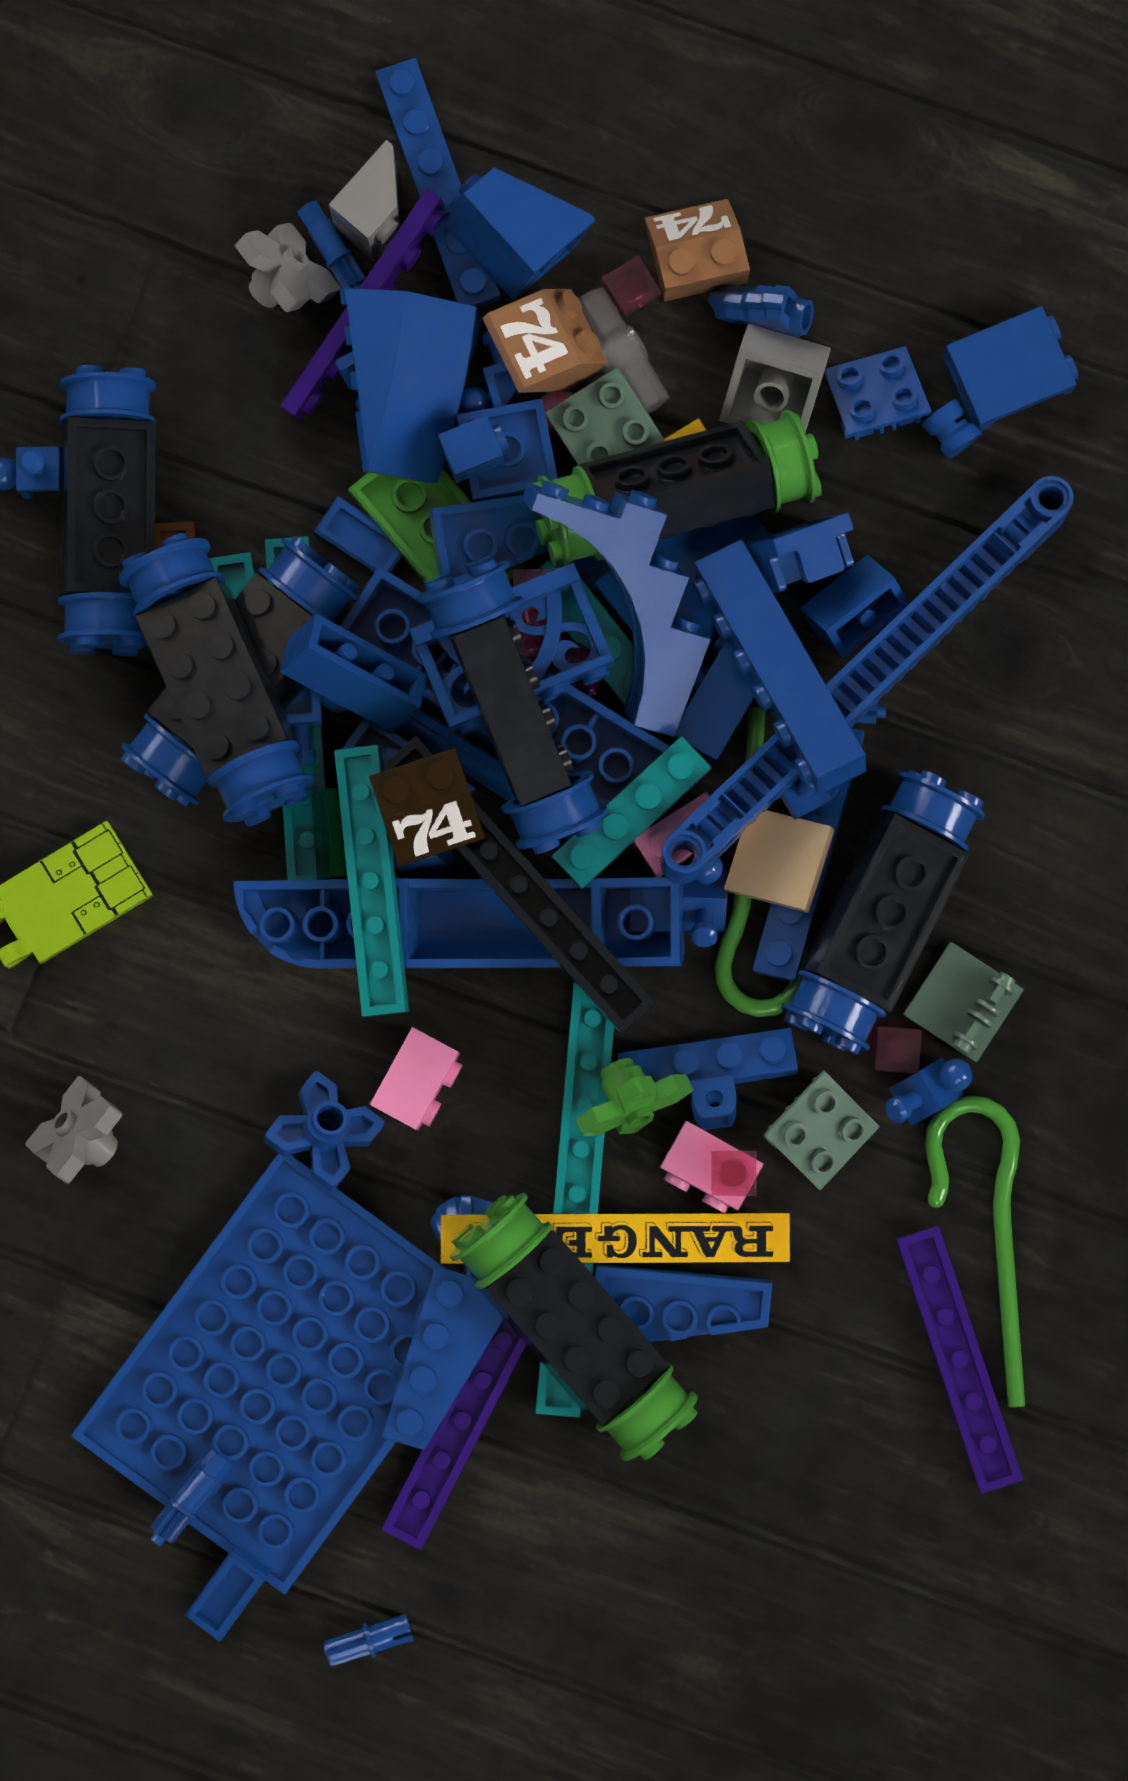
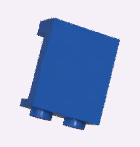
M1043 306L946 345L942 357L971 423H975L980 431L992 427L993 423L1001 418L1059 394L1062 396L1071 394L1077 385L1075 379H1078L1076 365L1069 354L1064 356L1058 340L1061 339L1058 324L1052 315L1046 316Z

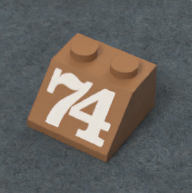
M728 199L644 218L664 302L718 290L726 284L740 285L748 282L750 267L739 224Z
M542 289L491 311L482 317L519 393L574 391L608 363L601 350L600 341L596 334L592 332L582 311L581 302L574 295L572 289Z

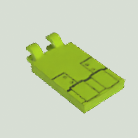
M108 821L103 822L0 885V923L6 920L17 938L16 941L0 949V960L5 967L10 969L32 954L35 955L40 964H43L154 896Z

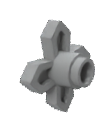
M292 223L277 225L268 236L259 230L245 233L235 244L236 249L246 262L256 268L252 273L249 290L252 296L265 307L273 308L278 304L285 312L300 309L309 299L318 304L329 301L341 289L340 285L326 268L309 261L305 254L306 241Z
M78 1076L64 1093L61 1111L52 1120L41 1123L26 1142V1146L36 1156L47 1162L46 1167L67 1184L72 1181L84 1164H93L99 1167L106 1164L112 1158L118 1144L117 1138L113 1136L112 1128L122 1117V1112L100 1096L101 1092L81 1076Z

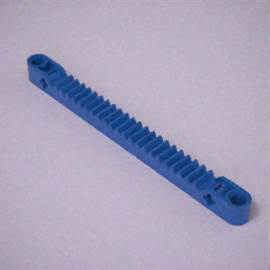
M1047 476L1036 481L826 684L850 728L855 725L860 717H863L868 712L870 707L876 705L896 682H899L909 670H912L917 662L924 658L933 646L938 645L941 639L948 635L954 626L964 619L968 612H972L977 604L984 600L993 588H996L1005 577H1008L1019 563L1026 560L1062 525L1072 507L1074 499L1072 488L1068 482L1056 476ZM1051 498L1057 503L1058 509L1049 510L1044 508L1040 504L1039 499ZM774 734L668 836L664 842L660 859L661 871L667 879L678 884L691 883L697 879L739 838L750 824L756 821L762 812H765L775 800L781 797L787 788L794 784L799 775L793 763L797 756L790 745L784 748L776 734ZM678 849H686L694 855L695 861L690 865H679L672 859L671 854Z

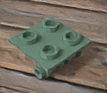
M618 367L545 412V415L577 465L664 441L663 436Z
M950 942L903 1015L977 1063L1024 989L1015 984V980L1003 972L998 973L956 944Z
M824 1070L817 1078L814 1077L812 1079L813 1082L799 1097L796 1096L794 1098L795 1101L785 1108L786 1111L772 1126L769 1125L767 1127L768 1130L763 1134L764 1138L773 1147L778 1149L819 1190L832 1179L880 1127Z

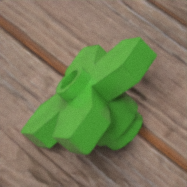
M632 1058L620 1059L606 1066L600 1072L603 1079L601 1087L608 1102L592 1107L575 1121L582 1136H598L613 1128H616L619 1134H633L653 1121L654 1111L679 1102L694 1089L686 1074H674L654 1082L651 1075L645 1076L641 1066L635 1065Z

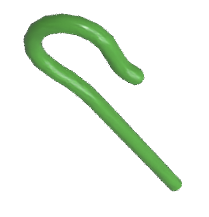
M749 707L745 762L764 743L766 711L759 707ZM734 894L733 909L728 927L721 939L714 963L716 985L725 1001L741 1013L755 1017L778 1015L783 1012L781 1009L783 1003H791L802 979L798 976L797 983L789 982L782 993L771 999H754L738 989L732 977L731 966L736 948L744 933L750 911L751 898ZM808 945L806 947L802 964L808 954Z
M967 1095L960 1097L936 1112L926 1128L924 1147L932 1181L928 1203L933 1208H939L944 1204L948 1193L949 1174L942 1148L943 1133L948 1124L957 1116L966 1113L983 1114L992 1119L1000 1129L1003 1139L1001 1162L996 1174L993 1216L1008 1407L1025 1406L1011 1223V1193L1018 1165L1020 1136L1016 1122L1002 1105L988 1097Z

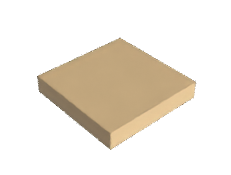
M766 810L762 812L756 821L750 824L740 836L724 889L729 893L809 913L835 830L828 825L800 818L794 820L792 816Z

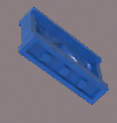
M574 562L512 587L514 595L523 596L524 602L502 615L505 618L510 616L511 620L515 621L520 633L528 636H544L540 651L532 664L541 687L534 690L536 698L542 696L544 702L568 693L566 686L583 680L585 685H589L609 676L607 669L614 666V659L581 583ZM571 590L584 623H562V593ZM529 608L536 609L539 615L535 622L547 619L546 626H530L525 624L522 620L523 612ZM432 620L409 629L450 732L460 730L461 735H466L485 727L477 705L468 708L461 707L452 699V686L455 680L463 674V670L449 636L433 639L430 635L435 629ZM577 632L589 640L591 652L585 661L572 664L565 659L567 650L572 648L579 650V648L571 641H559L561 633ZM440 644L447 655L458 665L445 677L443 682L429 650V647ZM551 662L561 672L542 680ZM467 682L464 687L465 695L470 690Z

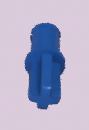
M405 1613L370 1626L367 1623H363V1629L326 1640L324 1642V1651L328 1663L335 1666L371 1654L372 1658L377 1657L376 1652L407 1642H413L414 1639Z

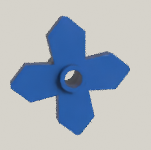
M315 1071L298 1093L304 1115H280L266 1132L263 1140L264 1143L282 1156L310 1150L311 1178L329 1191H334L350 1170L345 1147L369 1146L381 1131L385 1122L366 1106L346 1110L343 1105L338 1103L337 1085L319 1071Z

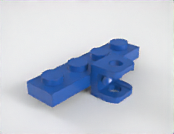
M791 1028L617 1053L618 1060L632 1058L634 1064L641 1066L645 1076L651 1075L654 1082L670 1075L686 1074L694 1089L689 1094L693 1118L696 1125L704 1131L731 1127L735 1123L736 1091L734 1084L798 1075ZM711 1104H718L719 1106H717V1107H712V1106H709V1105H711Z

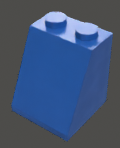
M494 167L483 177L475 173L458 189L460 194L448 205L452 212L444 225L505 293L515 301L574 250L595 222V218L590 213Z

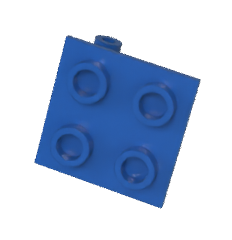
M906 346L829 367L824 371L842 419L840 424L844 439L853 438L854 441H858L859 437L874 434L875 429H877L879 434H883L884 427L889 426L891 431L897 429L896 423L898 426L913 422L918 424L921 423V418L932 414Z

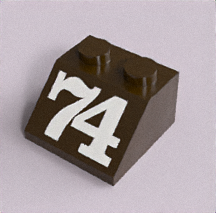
M456 748L369 776L382 819L400 867L485 839Z

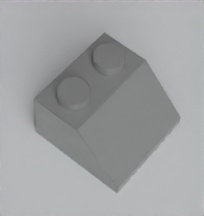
M387 140L329 204L335 229L372 261L380 253L383 254L401 227L395 154L393 145Z
M748 323L719 421L728 424L742 421L746 425L748 420L755 419L762 424L780 419L783 411L791 410L799 415L803 430L806 433L831 348Z

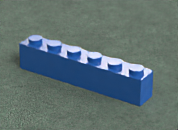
M742 539L696 561L697 579L692 581L695 593L703 605L710 603L716 614L712 616L714 626L722 640L730 638L736 650L732 652V656L741 674L744 676L749 673L756 686L752 687V691L760 708L763 711L770 709L777 722L773 723V728L781 745L784 748L790 745L797 756L793 763L804 784L811 782L818 795L866 772L865 752Z

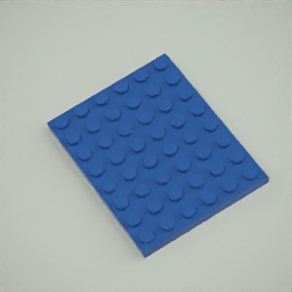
M278 1153L71 1437L164 1506L169 1503L171 1497H175L210 1450L214 1449L233 1466L194 1514L195 1518L191 1519L189 1524L228 1553L237 1545L271 1571L265 1581L285 1595L396 1443V1441L382 1437L383 1430L435 1265L445 1267L338 1188L334 1191H329L311 1178V1169L293 1155L282 1156Z

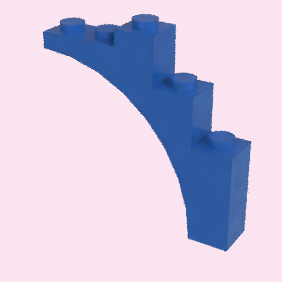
M544 481L542 487L527 483L522 497L525 504L532 511L563 523L589 541L603 556L620 585L630 614L634 643L632 682L623 713L634 726L674 737L711 639L699 628L700 622L690 617L676 614L689 577L678 567L679 561L670 556L654 552L667 514L656 505L657 499L637 490H632L630 496L615 491L610 505V502L590 494H585L583 500L569 496L567 488L553 482Z

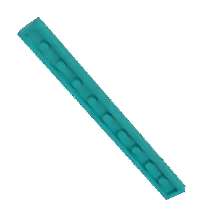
M575 982L573 985L553 1214H598L605 1132L598 1136H582L575 1120L592 1107L608 1101L601 1087L603 1079L600 1072L611 1064L614 1026ZM583 1263L592 1274L593 1263ZM540 1361L536 1414L580 1418L581 1408Z

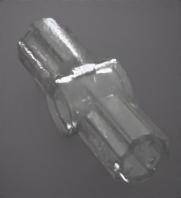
M603 287L592 290L580 297L579 301L581 302L584 316L592 332L598 337L601 350L608 362L602 367L604 373L607 374L618 367L646 412L649 414L658 409L669 400L670 396L648 362V353L636 331L631 325L626 326L616 306L610 300L608 293H606Z

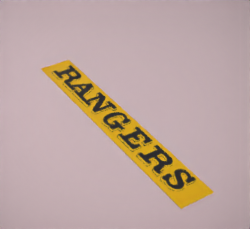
M790 1213L534 1214L542 1224L548 1221L552 1224L551 1230H554L582 1263L790 1262ZM441 1215V1264L463 1263L461 1259L453 1261L450 1258L451 1253L456 1248L451 1241L468 1225L472 1224L473 1227L478 1224L480 1225L488 1218L487 1215Z

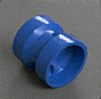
M957 399L945 404L922 423L929 436H936L938 438V441L941 443L940 451L947 460L962 452L982 435V432L975 423L968 422L963 417L964 408Z

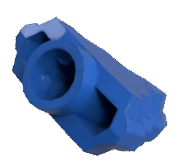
M726 284L720 290L711 292L708 299L709 304L714 309L715 317L733 324L747 326L749 323L796 338L806 335L812 324L813 302L809 299L799 298L789 286L776 285V287L758 285L756 287Z

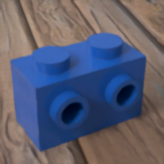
M866 555L800 607V610L816 637L843 660L899 615L909 605V602L894 576L870 556Z

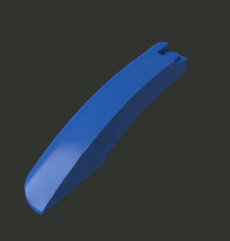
M666 877L596 878L581 889L572 879H545L623 967L682 966L685 951L683 884L674 883ZM395 878L405 969L561 968L483 879ZM348 879L233 881L236 904L245 926L271 954L288 963L307 968L357 969Z

